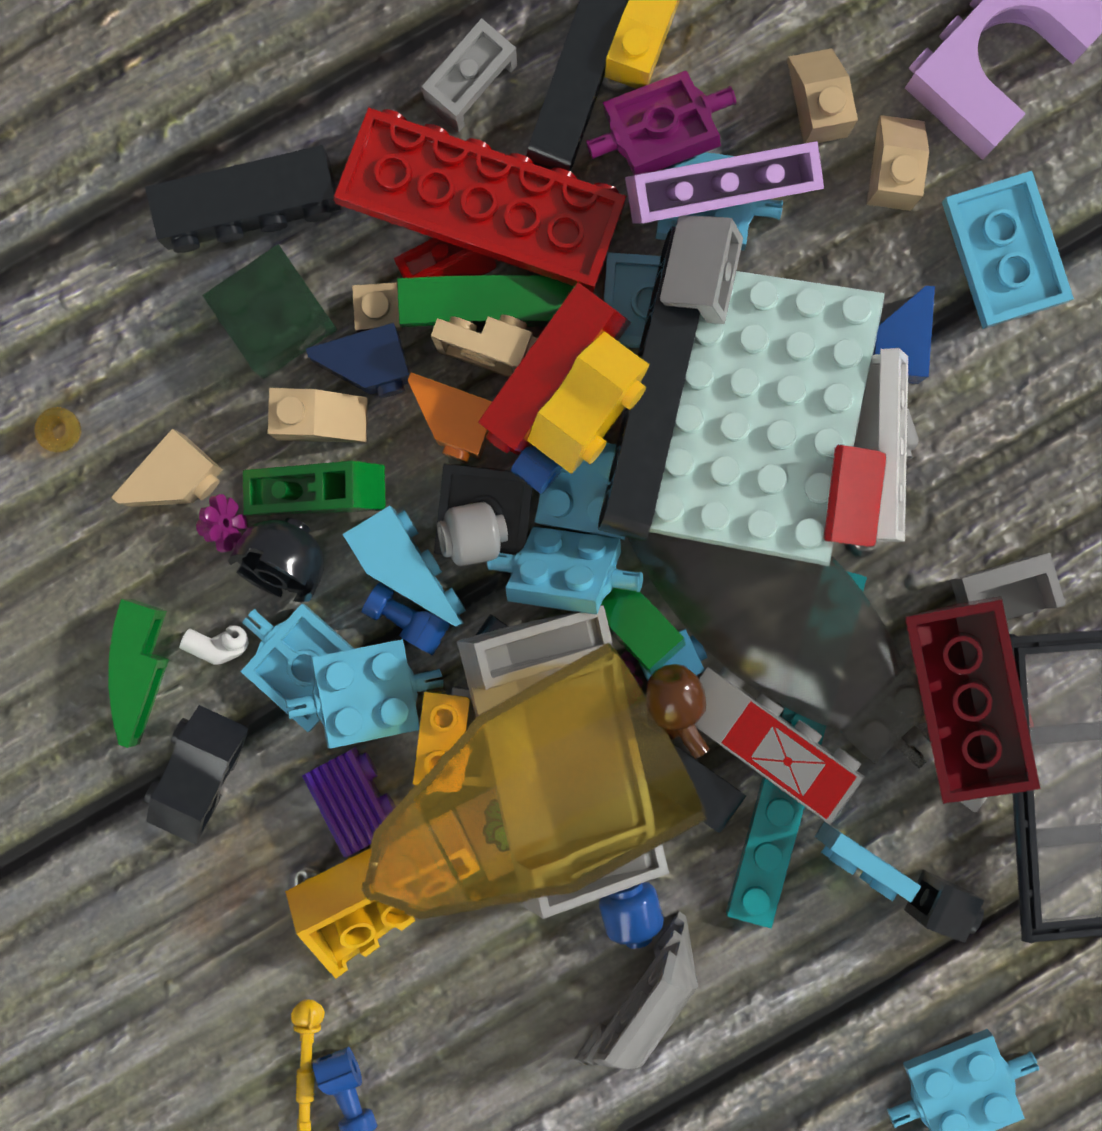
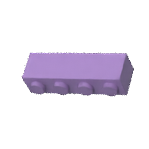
M818 141L625 177L632 223H647L824 189Z

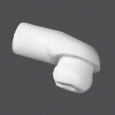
M236 625L227 627L225 632L212 638L189 628L184 634L179 648L213 665H221L241 656L247 649L249 641L245 630Z

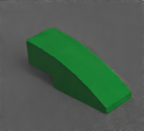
M613 588L603 598L601 605L605 609L610 633L621 645H624L650 675L655 670L661 668L686 645L685 638L641 592Z
M133 599L120 600L112 630L108 668V690L112 720L118 744L126 748L140 745L169 661L167 658L153 654L167 611Z

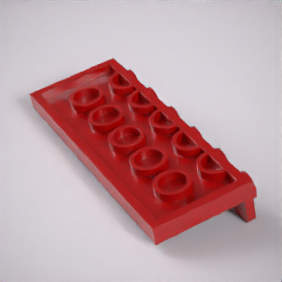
M368 107L334 194L335 204L557 281L572 286L580 283L593 293L617 224L621 219L627 196L620 194L615 187L609 184L597 182L593 185L579 180L568 170L562 168H552L550 170L535 165L530 158L522 154L510 153L506 155L494 151L481 140L469 138L465 141L449 135L440 126L434 124L422 126L407 121L402 114L394 110L383 109L378 111Z

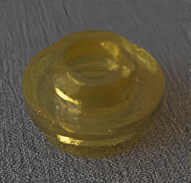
M61 407L49 408L41 413L36 420L34 428L35 437L38 443L46 450L56 453L66 452L78 443L81 437V424L73 412ZM64 423L66 432L64 436L56 439L53 435V429L56 424Z

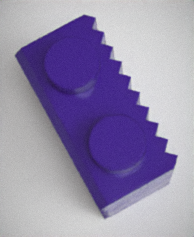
M354 747L302 775L344 858L393 833L397 828L394 820L399 818L398 810L388 793L380 795L373 781L374 778L378 777V772L367 752L360 755L357 748Z

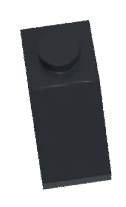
M923 869L917 881L921 888L912 902L908 901L904 911L925 928L965 943L969 933L974 934L983 920L984 910L981 907L985 900Z

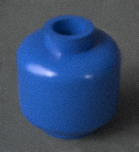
M649 882L638 884L602 897L599 900V909L606 934L615 943L626 945L631 949L642 948L650 944L653 939L652 937L657 935L663 927L664 917L657 891Z

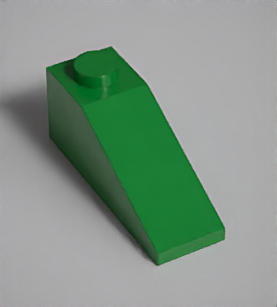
M352 460L243 470V515L352 513L381 511L386 508L385 465Z

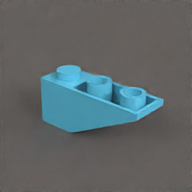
M388 506L343 534L366 574L453 626L459 627L464 624L459 616L466 611L453 588L444 591L436 578L438 574L442 573V570L429 549L422 553L420 552L412 538L419 534L405 510L397 514L393 507Z

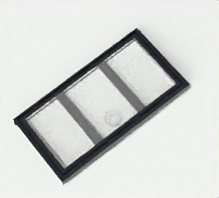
M1102 630L1019 636L1009 634L1041 787L1039 790L1012 793L1021 941L1034 943L1102 935Z

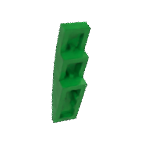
M480 275L397 278L399 324L402 327L434 326L437 318L449 322L450 317L453 316L467 320L476 326H485L487 317L499 320L501 315H508L527 324L526 327L547 326L575 286L546 276Z

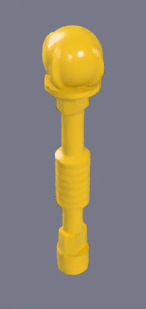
M312 999L300 1001L291 1013V1021L294 1024L293 1030L300 1033L301 1041L300 1068L297 1069L296 1102L299 1103L297 1131H311L310 1103L314 1101L315 1075L312 1068V1044L314 1043V1033L321 1030L320 1023L323 1021L325 1013L323 1007Z

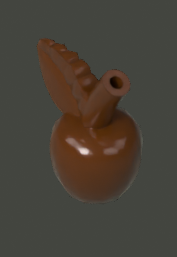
M671 664L655 670L650 676L646 688V722L654 731H657L661 736L664 735L666 739L670 738L673 740L680 736L693 758H699L709 750L708 745L695 726L706 711V694L699 678L685 665Z

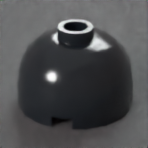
M289 517L285 521L272 519L257 522L248 528L238 540L228 560L230 565L235 562L240 564L236 573L243 579L272 595L281 598L283 594L282 589L297 593L293 600L295 602H309L324 571V555L318 542L309 534L310 528L305 523Z

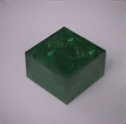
M279 244L202 295L250 367L262 379L267 378L304 353L306 348L314 346L337 330Z

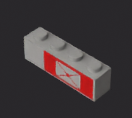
M723 666L720 672L707 667L699 679L706 694V711L695 724L696 728L825 822L831 824L865 778L864 775L857 771L861 763L840 748H837L834 754L818 743L822 738L821 734L801 720L793 726L779 716L784 710L783 707L763 693L757 699L742 689L746 681L725 666Z

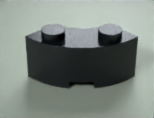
M201 705L197 707L190 720L182 718L171 738V743L175 744V748L162 778L156 776L146 792L144 801L149 803L146 822L196 845L222 797L220 794L222 785L237 764L249 728Z

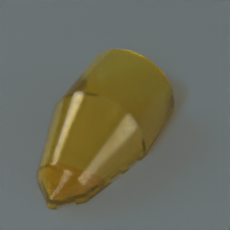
M606 643L480 714L469 725L467 731L442 755L431 771L418 785H415L374 831L370 847L372 853L366 879L362 883V891L370 901L376 900L405 911L404 914L421 920L478 910L500 904L524 902L529 899L557 894L575 893L705 821L707 816L696 787L666 730L656 724L650 717L647 709L646 695L618 652L609 643Z

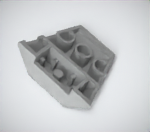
M678 911L654 945L653 950L656 957L608 1026L606 1027L601 1022L575 1057V1061L581 1065L607 1066L621 1069H636L642 1066L698 987L687 918L680 911Z

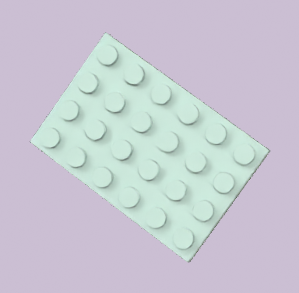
M736 271L725 324L707 323L700 313L649 532L829 566L834 542L825 541L824 532L835 447L837 445L854 447L885 293Z

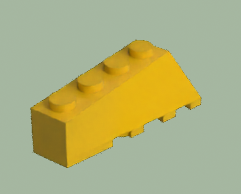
M448 808L355 856L349 857L344 862L306 879L285 892L296 934L336 979L348 970L346 962L359 953L367 957L380 947L378 939L394 927L401 931L415 922L414 917L426 904L434 907L482 872L466 831L452 810Z

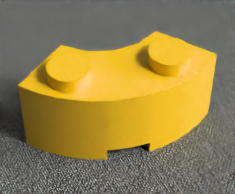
M604 331L577 356L561 386L537 413L527 441L570 474L583 461H586L588 464L593 463L606 446L607 441L603 437L615 423L624 408L632 409L644 394L646 386L641 381L649 364Z

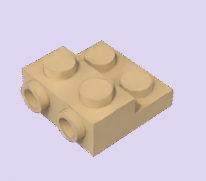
M501 315L499 320L487 317L482 334L475 332L477 326L467 320L451 316L449 322L437 318L431 334V338L439 353L509 378L537 340L536 337H533L531 331L525 330L527 326L525 322L508 315Z

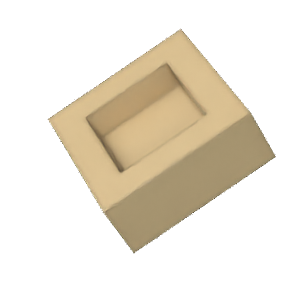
M398 283L352 285L354 323L357 333L394 323L398 331L402 330L399 324Z

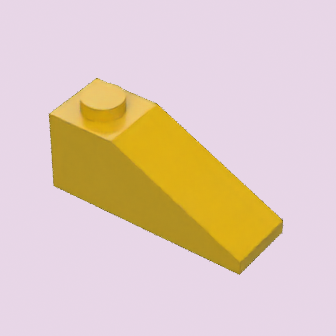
M680 0L628 1L606 57L605 78L635 89L649 85Z

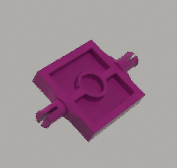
M687 70L607 100L603 102L611 132L591 140H586L589 154L593 160L596 157L618 150L627 159L633 174L639 175L661 170L721 147L720 134L712 120V113L736 105L735 93L732 87L728 86L722 90L705 95L694 86Z

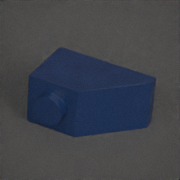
M394 323L306 348L309 359L316 366L370 395L378 393L379 398L394 396L404 392V385L409 383L410 370L399 332Z

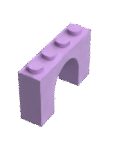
M972 0L969 5L974 10L965 20L957 15L940 34L939 38L944 42L933 53L927 47L912 63L909 70L913 73V76L905 89L983 160L1026 113L997 88L982 70L978 58L980 34L997 24H1022L1039 33L1073 64L1102 34V0Z

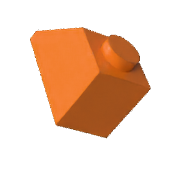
M411 372L408 378L409 385L438 445L444 446L442 454L468 463L470 456L481 459L487 442L485 436L489 430L479 424L478 421L492 401Z

